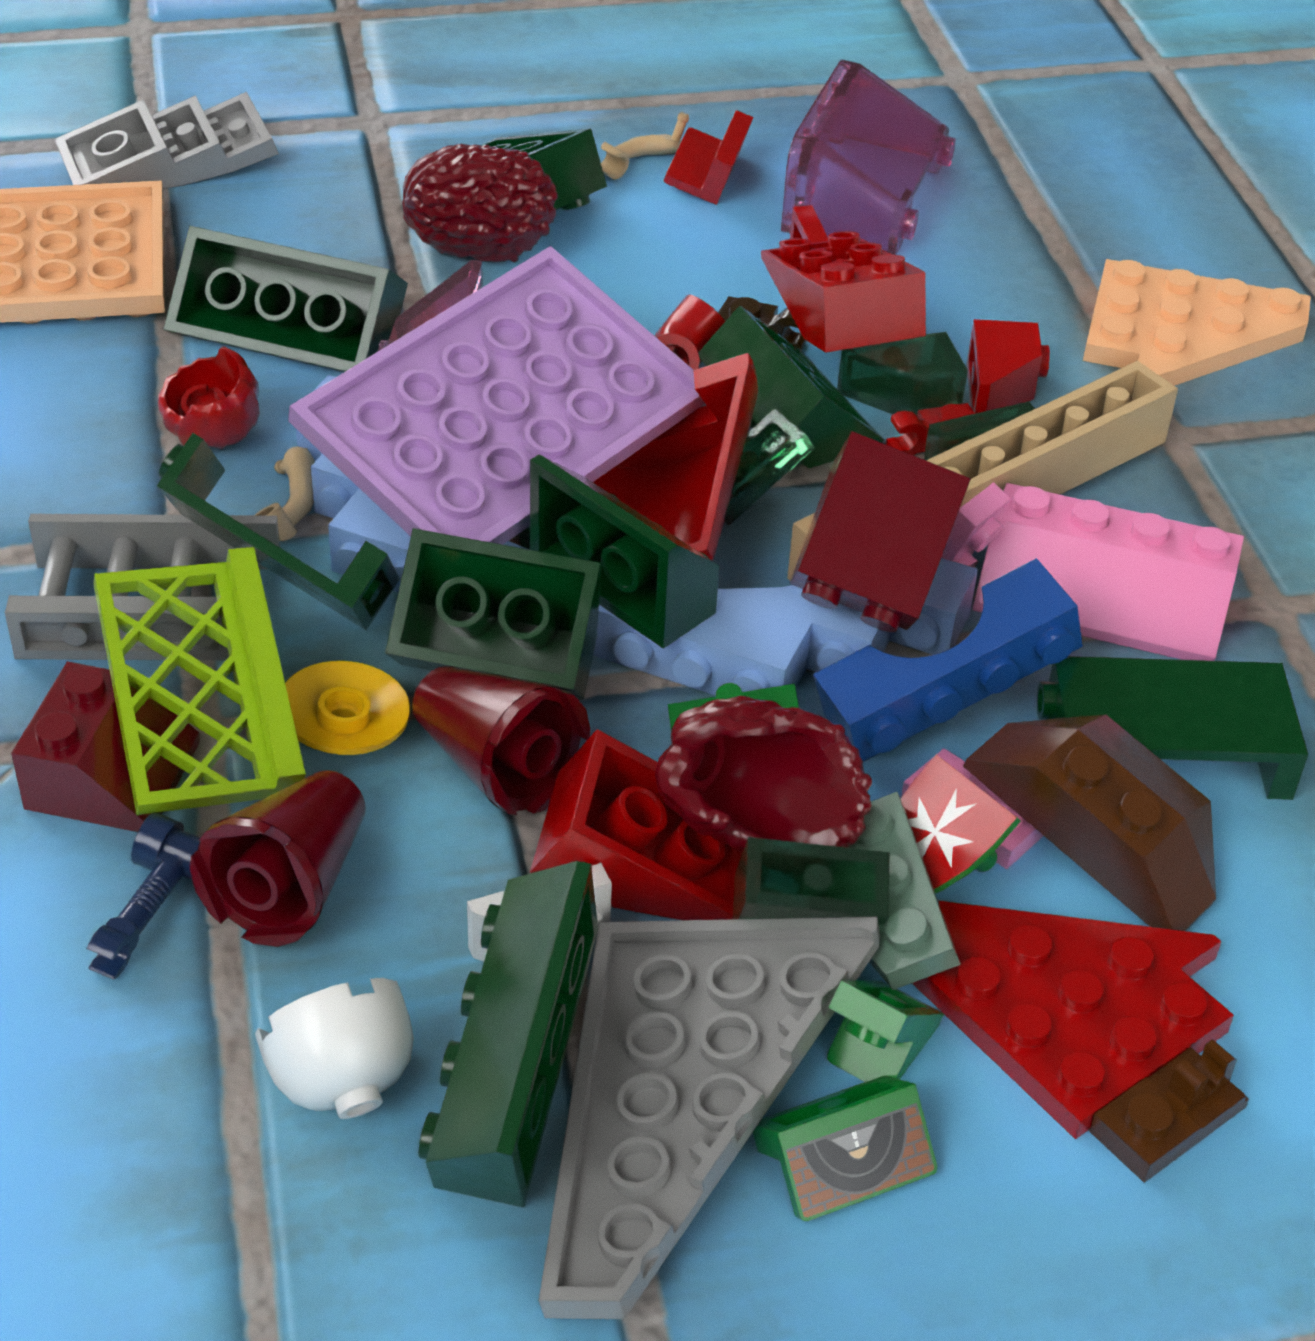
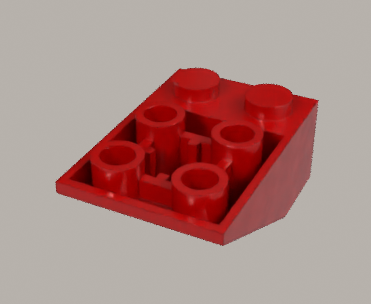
M834 232L828 235V241L811 243L810 240L803 238L786 239L779 242V248L761 250V259L803 338L823 352H833L926 336L925 272L907 263L905 257L893 255L883 250L881 244L870 243L860 238L858 232Z

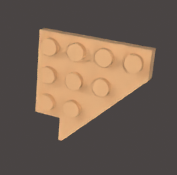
M1106 259L1083 361L1123 368L1139 361L1175 386L1302 342L1308 325L1311 296L1299 294L1289 288L1271 289L1249 285L1234 278L1221 280L1195 275L1184 269L1166 270L1143 266L1134 260L1116 261Z

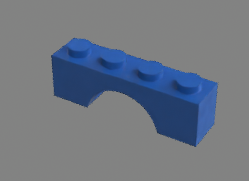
M1037 558L981 587L984 602L981 618L971 634L951 649L927 657L906 658L884 653L868 645L813 674L824 715L834 725L841 724L845 728L844 734L849 738L851 744L858 748L863 762L879 753H886L895 749L902 741L937 723H943L952 719L959 711L992 694L1001 693L1009 689L1018 680L1049 664L1061 662L1072 652L1083 647L1077 604Z

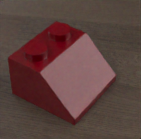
M67 661L11 752L24 810L138 832L142 823L150 814H136L110 670ZM129 685L131 696L133 697L138 690ZM148 698L135 713L136 722L160 737L178 717V715L151 698ZM188 723L171 744L192 757L200 743L199 731ZM141 743L142 754L144 757V755L150 749ZM160 756L146 772L150 792L175 789L185 771Z

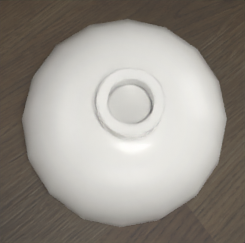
M386 978L370 979L375 993H365L352 996L348 982L334 985L303 996L268 1017L272 1027L271 1033L258 1027L255 1036L266 1068L275 1085L291 1102L316 1111L336 1109L340 1119L358 1117L382 1105L383 1100L380 1093L395 1084L411 1060L414 1040L410 1016L397 981Z

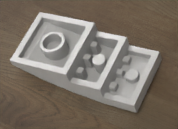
M247 92L204 111L195 95L151 115L143 99L54 139L73 185L162 181L163 189L228 174L279 154L271 135Z

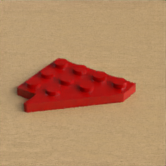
M939 900L938 903L961 965L912 983L1074 1139L1090 1130L1096 1112L1145 1077L1148 1078L1190 1047L1197 1053L1203 1051L1205 1044L1210 1040L1217 1041L1226 1035L1234 1017L1227 1008L1190 977L1216 959L1222 941L1213 934Z

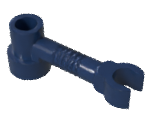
M157 812L150 814L142 823L133 842L131 860L134 864L151 870V872L120 914L109 919L106 925L101 926L92 936L86 949L97 953V956L89 965V970L110 979H116L125 969L131 953L136 948L139 935L182 876L192 880L189 868L191 855L198 850L200 837L185 832L183 823Z

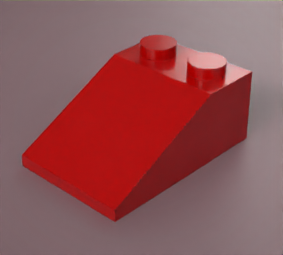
M597 729L558 772L530 872L534 873L574 861L591 865L602 863L612 883V908L678 920L751 919L762 857L747 855L731 848L729 845L717 842L710 836L700 835L692 829L677 812L666 805L664 798L658 793L655 777L658 762Z

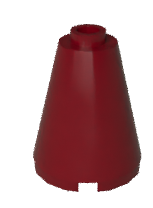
M442 666L429 672L420 681L413 697L412 709L418 723L494 806L512 815H517V811L527 810L532 814L545 811L549 806L558 772L578 751L581 738L585 740L590 738L591 727L586 708L574 695L553 686Z
M323 770L212 824L200 837L198 850L191 855L189 867L195 892L209 914L220 924L227 918L231 919L237 925L247 930L241 938L253 944L280 947L298 941L319 919L363 821L366 806L361 791L354 782L343 774Z

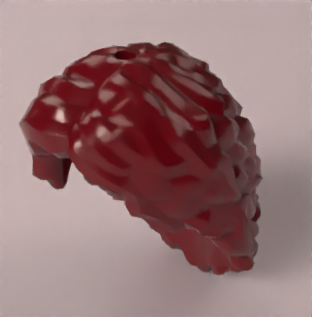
M447 145L416 160L405 176L402 201L403 218L423 243L432 246L440 253L451 254L459 258L471 256L479 261L504 262L510 260L515 263L523 252L531 251L541 237L549 234V224L554 223L556 216L554 203L558 198L556 185L551 181L550 176L544 173L540 162L529 157L527 152L489 145Z
M747 696L715 699L706 702L700 707H694L681 713L672 727V743L659 757L655 771L658 793L664 798L666 805L677 812L685 823L700 835L710 836L717 842L729 845L731 848L747 855L767 858L772 862H780L784 866L792 864L796 868H801L807 862H825L837 852H842L850 845H853L866 829L864 815L869 814L872 807L870 795L867 792L872 785V778L864 772L860 752L844 734L845 728L841 724L834 725L828 719L801 708H783L774 701L752 699Z

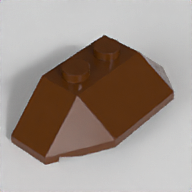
M1094 715L1010 722L1004 725L966 759L963 765L966 770L1150 927L1187 931L1216 900L1211 801L1109 716Z

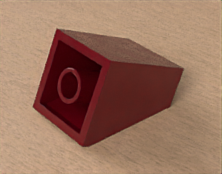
M852 431L832 464L790 584L803 589L801 596L816 605L836 609L838 604H842L862 612L860 619L879 630L896 632L898 627L908 630L919 619L971 478Z

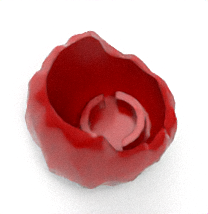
M223 346L219 349L216 357L198 358L191 364L179 367L176 373L166 377L163 388L158 394L157 401L163 418V424L166 430L178 437L182 445H185L192 433L204 439L207 445L213 448L223 449L227 445L236 444L243 440L257 424L260 414L258 402L259 384L244 358L237 352Z

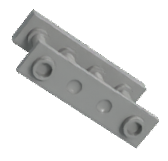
M30 514L28 523L37 568H45L38 596L9 595L5 617L14 658L107 660L96 596H65L71 568H108L107 572H117L133 569L226 562L228 549L235 548L183 515ZM228 515L280 547L277 516ZM258 563L259 569L269 570ZM192 586L186 587L177 597L203 615L217 601L216 597H191ZM129 592L112 594L114 607L137 622L154 604L153 601L145 596H128ZM165 610L149 629L175 646H178L194 627ZM220 616L215 622L222 626ZM119 629L120 639L122 640L127 634ZM205 634L188 652V654L198 660H226L229 657L226 647ZM139 641L124 656V660H166L165 657Z

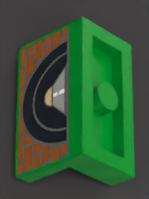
M885 1075L762 1118L753 1131L757 1151L780 1161L794 1214L803 1221L813 1220L935 1174L938 1168L916 1084Z

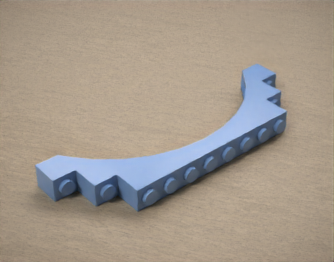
M327 375V377L317 386L316 389H318L319 387L323 386L324 384H326L327 382L331 381L336 377ZM296 429L297 447L307 448L315 461L311 466L314 512L333 518L328 525L332 571L343 575L365 541L388 554L400 578L393 591L399 592L411 536ZM510 541L503 544L507 546L527 549ZM941 558L919 619L908 630L898 627L896 632H886L864 623L860 619L862 612L842 604H838L836 609H830L811 603L801 596L803 589L794 585L768 588L718 589L716 613L663 649L599 605L597 639L593 656L712 695H716L717 689L726 683L738 685L742 692L795 684V687H797L806 669L818 672L868 645L884 652L890 641L932 655L954 647L970 615L978 569Z

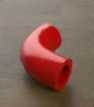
M690 294L686 295L654 336L687 363L688 366L696 370L699 369V365L702 363L698 352L725 323V320L705 301Z

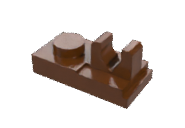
M1213 1039L1205 1044L1202 1056L1190 1047L1148 1078L1145 1077L1096 1112L1089 1132L1145 1183L1246 1108L1249 1098L1230 1082L1237 1060Z

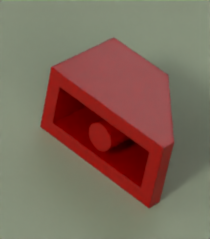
M973 319L966 362L970 407L985 427L1033 400L1038 377H1047L1050 348L1049 345H1041L1038 323Z

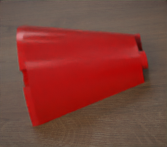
M749 353L693 370L695 390L706 406L692 412L593 482L608 493L615 495L619 500L649 520L659 524L666 531L698 552L705 554L712 561L715 557L757 400L756 369Z

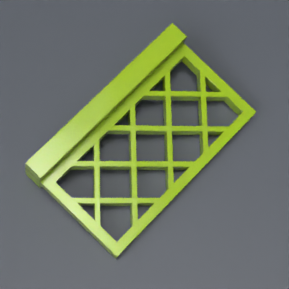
M254 547L228 549L226 562L94 574L93 585L137 815L261 800L305 778V768ZM214 584L217 601L203 615L177 597L186 587ZM137 591L153 601L154 604L137 622L114 607L112 594ZM165 610L194 627L178 646H175L149 629ZM220 616L222 626L215 622ZM119 629L127 633L122 640L120 639ZM204 634L228 649L229 657L217 671L188 654ZM137 641L166 658L150 678L125 664L124 656ZM176 666L181 667L206 683L189 704L160 686ZM231 672H233L235 683L227 678ZM129 685L138 690L133 697L131 696ZM216 690L240 705L241 714L229 729L199 711ZM148 698L153 699L178 715L161 737L136 722L135 713ZM188 723L218 741L201 762L171 744ZM244 728L247 740L239 736ZM141 743L150 749L144 755V757L142 754ZM230 748L252 762L255 779L231 782L211 768L223 753ZM160 756L190 774L180 788L150 792L146 772ZM200 781L206 784L197 786L200 783Z

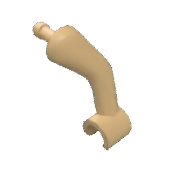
M684 112L678 114V120L672 136L667 134L638 136L617 146H612L606 142L602 143L601 149L607 152L605 159L601 163L604 175L614 180L619 179L626 172L630 158L645 155L675 154L682 141L681 137L686 123L689 121V114Z
M292 447L288 449L284 459L278 460L274 465L277 473L288 475L289 499L283 507L279 503L271 504L255 514L258 516H277L280 541H286L294 537L297 533L294 526L311 511L314 503L311 466L315 461L307 448Z

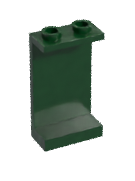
M192 433L184 446L177 444L169 451L159 469V476L162 478L157 487L181 515L235 549L254 547L259 564L364 630H367L400 580L387 553L365 541L339 582L335 583L205 501L225 472V469L204 439Z
M1068 656L1061 662L1052 664L1049 682L1040 681L1038 685L1037 715L1039 720L1107 715L1159 759L1258 762L1267 799L1293 800L1308 757V751L1283 663Z

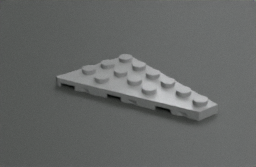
M877 917L599 922L538 1300L544 1318L625 1319L834 1014L835 1011L828 1007L840 982L856 981L879 948L880 934Z

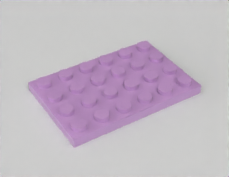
M549 246L290 405L288 422L410 536L412 529L415 528L503 545L530 526V459L540 454L594 482L700 408L705 402L695 390L693 369L553 247Z

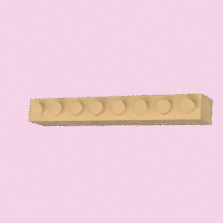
M1136 361L926 461L971 478L961 507L993 482L1003 491L1006 483L1024 487H1037L1046 492L1061 495L1165 443L1178 388L1139 361ZM815 513L793 523L787 579L790 581Z

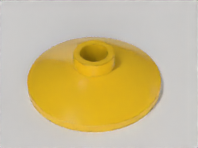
M353 661L321 662L299 670L285 682L298 741L315 750L338 755L370 753L394 742L404 732L409 721L410 702L403 687L386 672L364 663Z

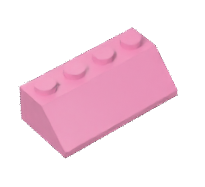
M1006 483L1004 492L1011 500L997 519L1003 525V528L988 544L974 599L973 611H983L982 586L1037 558L1077 604L1081 636L1181 660L1215 661L1237 574L1244 536L1228 533L1216 527H1202L1166 519L1153 513H1139L1108 506L1095 500H1082L1050 493L1037 487H1024Z

